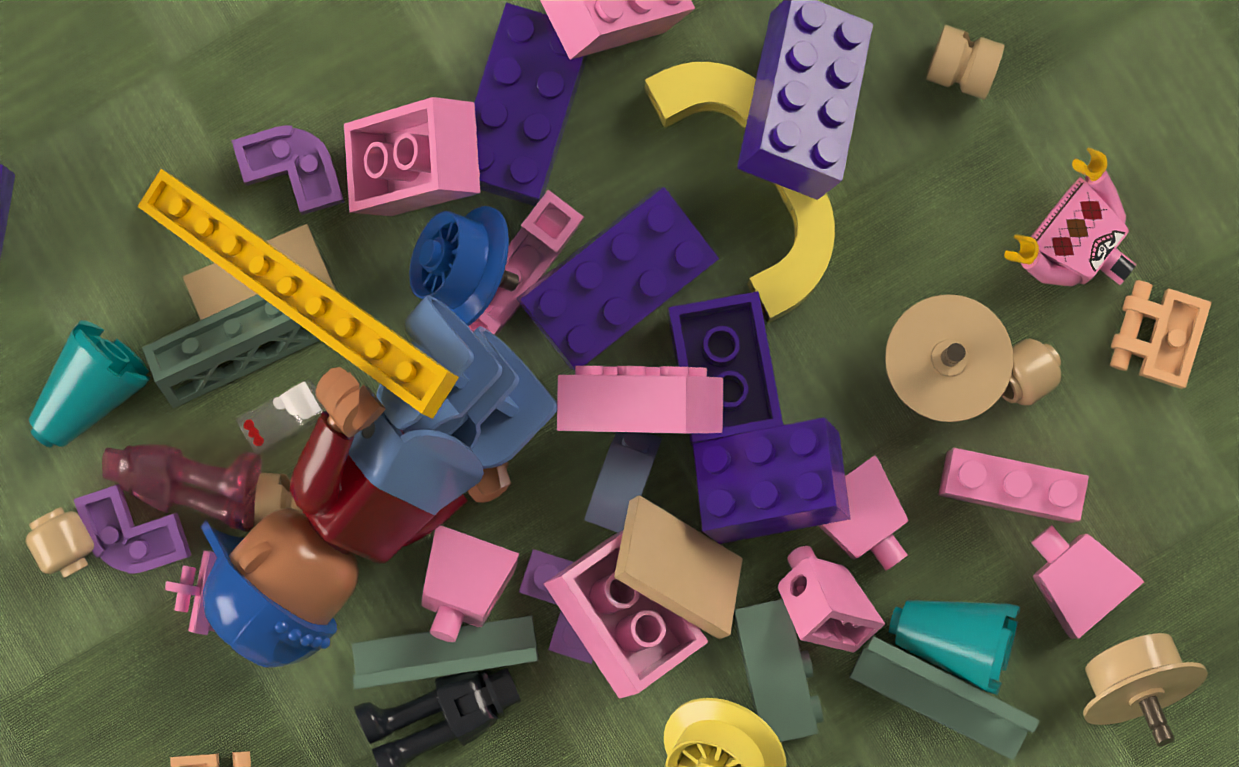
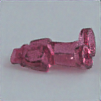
M128 445L124 450L107 447L103 453V479L118 482L121 490L127 492L131 488V495L151 507L168 513L173 504L188 506L223 521L231 528L249 532L255 524L256 490L254 489L261 473L262 456L260 454L243 452L230 467L224 468L199 463L184 457L180 448L166 445ZM183 482L191 483L217 493L201 490L190 485H187Z

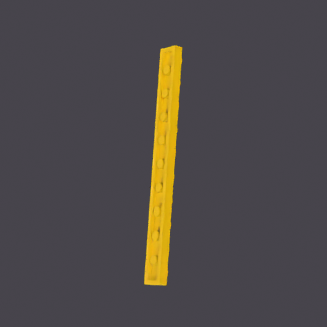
M160 169L137 207L421 414L432 419L434 418L459 378L457 375L178 178Z

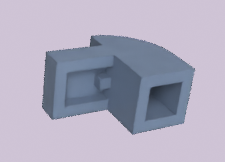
M616 432L597 480L584 519L585 521L615 532L624 530L629 501L639 495L642 496L662 440L661 437L650 433Z

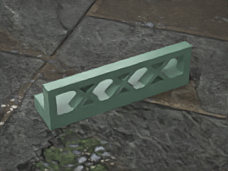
M256 294L146 345L142 349L155 383L174 409L316 343L320 339L306 329H300L301 325ZM268 341H276L273 345L264 349L258 348ZM227 360H235L232 364L223 368L217 367ZM186 379H194L191 383L176 390L172 387Z
M533 616L486 622L482 627L473 625L461 626L455 642L440 640L432 636L429 631L351 643L356 675L352 676L354 690L539 661Z
M874 636L865 642L848 676L862 685L1011 760L1015 759L1027 732L1034 733L1040 721Z

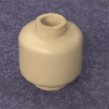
M1029 338L1021 340L1012 347V375L1006 390L1002 394L1006 401L1024 406L1032 405L1053 391L1061 381V370L1059 367L1061 359L1057 351L1049 344H1042L1040 341Z
M60 507L29 524L32 531L26 536V545L43 573L53 574L60 571L62 576L66 578L88 566L84 557L93 551L94 542L77 512L69 511L65 513L63 508Z

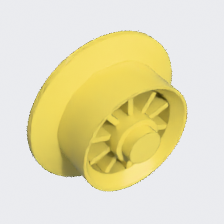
M699 698L688 701L672 713L665 726L664 745L668 756L665 767H786L787 765L782 744L771 727L751 710L728 700Z

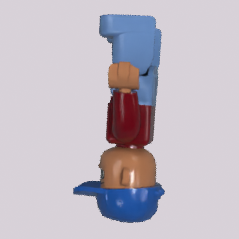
M427 295L407 316L404 325L406 332L412 339L411 344L459 377L434 418L432 419L421 414L382 384L379 385L375 396L372 390L365 385H362L359 389V383L351 372L347 373L341 367L331 368L320 379L315 391L318 401L326 411H322L290 480L291 496L297 507L302 511L293 508L275 510L263 518L245 538L220 532L212 528L207 521L200 527L217 557L203 589L205 616L212 628L225 643L231 646L239 655L259 666L273 668L295 664L308 659L320 649L328 648L330 638L338 630L333 617L354 593L358 583L359 568L355 554L374 563L384 564L401 548L420 540L448 520L468 501L463 495L466 491L476 502L480 503L489 502L499 497L511 484L507 472L509 465L507 461L511 460L557 412V401L524 362L503 341L481 326L477 327L473 332L452 310L430 295Z

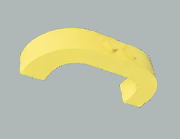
M690 62L670 67L645 79L644 90L664 128L694 113L713 111L732 117L745 129L756 79L742 70L714 62ZM774 183L792 217L794 242L792 249L784 259L774 266L750 277L747 285L750 291H759L762 313L767 323L784 316L799 306L812 293L827 269L835 239L834 215L827 193L816 200Z

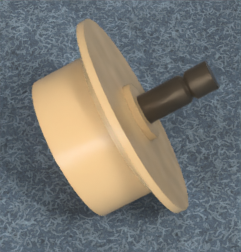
M938 295L916 303L897 320L887 341L885 365L889 381L895 393L911 410L932 420L959 422L982 414L1002 396L1012 375L1013 349L1005 326L989 308L964 296Z
M1148 634L1124 641L1103 651L1087 664L1085 671L1096 697L1087 704L1083 715L1088 723L1095 725L1125 722L1144 715L1149 728L1153 730L1152 735L1158 747L1165 746L1175 739L1170 727L1167 725L1162 709L1181 700L1201 686L1207 678V670L1200 663H1183L1169 634Z

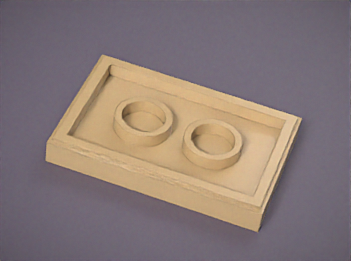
M308 224L267 240L272 246L335 289ZM215 263L183 276L200 320L257 294Z
M639 495L629 501L614 578L721 640L731 633L743 558Z

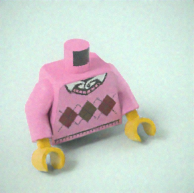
M1087 148L1091 155V161L1088 166L1076 158L1072 162L1075 171L1086 175L1085 180L1079 177L1071 185L1031 237L1018 234L1013 236L1020 243L1019 253L1006 250L1004 253V257L1007 260L1021 263L1024 269L1043 284L1070 287L1078 283L1085 285L1100 269L1117 284L1121 285L1137 265L1116 249L1129 233V229L1125 225L1126 214L1117 189L1106 171L1107 158L1102 152L1093 148Z

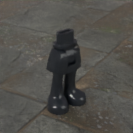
M508 668L489 676L484 671L481 673V677L479 672H468L435 679V690L392 708L381 709L371 702L354 706L361 728L370 745L439 712L442 713L444 720L411 735L373 748L372 753L377 766L405 767L408 762L417 756L442 744L457 739L465 746L477 739L497 722L498 716L505 715L503 709L521 702Z

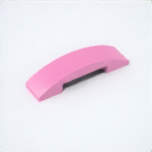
M547 190L521 224L522 228L508 247L505 270L518 275L519 282L516 289L508 291L498 287L489 306L468 327L474 332L477 327L481 326L497 336L521 306L516 298L545 275L585 217L550 190Z

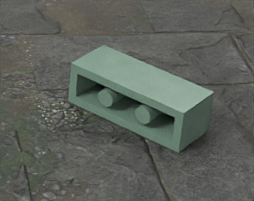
M783 599L734 609L733 617L755 714L771 727L780 742L818 734L816 724L824 722L819 697L818 695L810 696L806 678L814 677L808 650L800 652L797 632Z

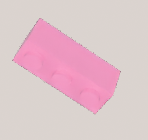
M952 448L946 453L938 496L1066 523H1074L1081 520L1089 476Z

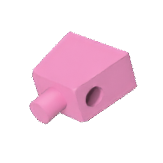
M874 455L845 476L851 519L818 526L853 560L871 550L885 571H887L908 556L892 534L906 524L908 518L880 461Z
M441 525L436 528L421 604L424 608L437 612L430 629V634L446 642H455L463 622L476 627H482L513 576L517 567L519 553Z
M1051 525L1031 542L1047 561L1033 575L1034 581L1064 631L1071 639H1079L1144 583L1139 575L1087 533L1079 535L1068 544Z
M801 546L789 554L787 561L792 570L779 582L778 590L800 640L854 653L885 625L881 616L846 567L818 559L810 546Z

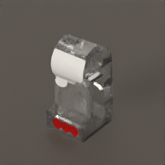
M312 380L304 381L292 387L278 398L274 397L253 411L249 410L235 419L255 454L260 457L265 456L316 423L322 411H326L316 397V387Z

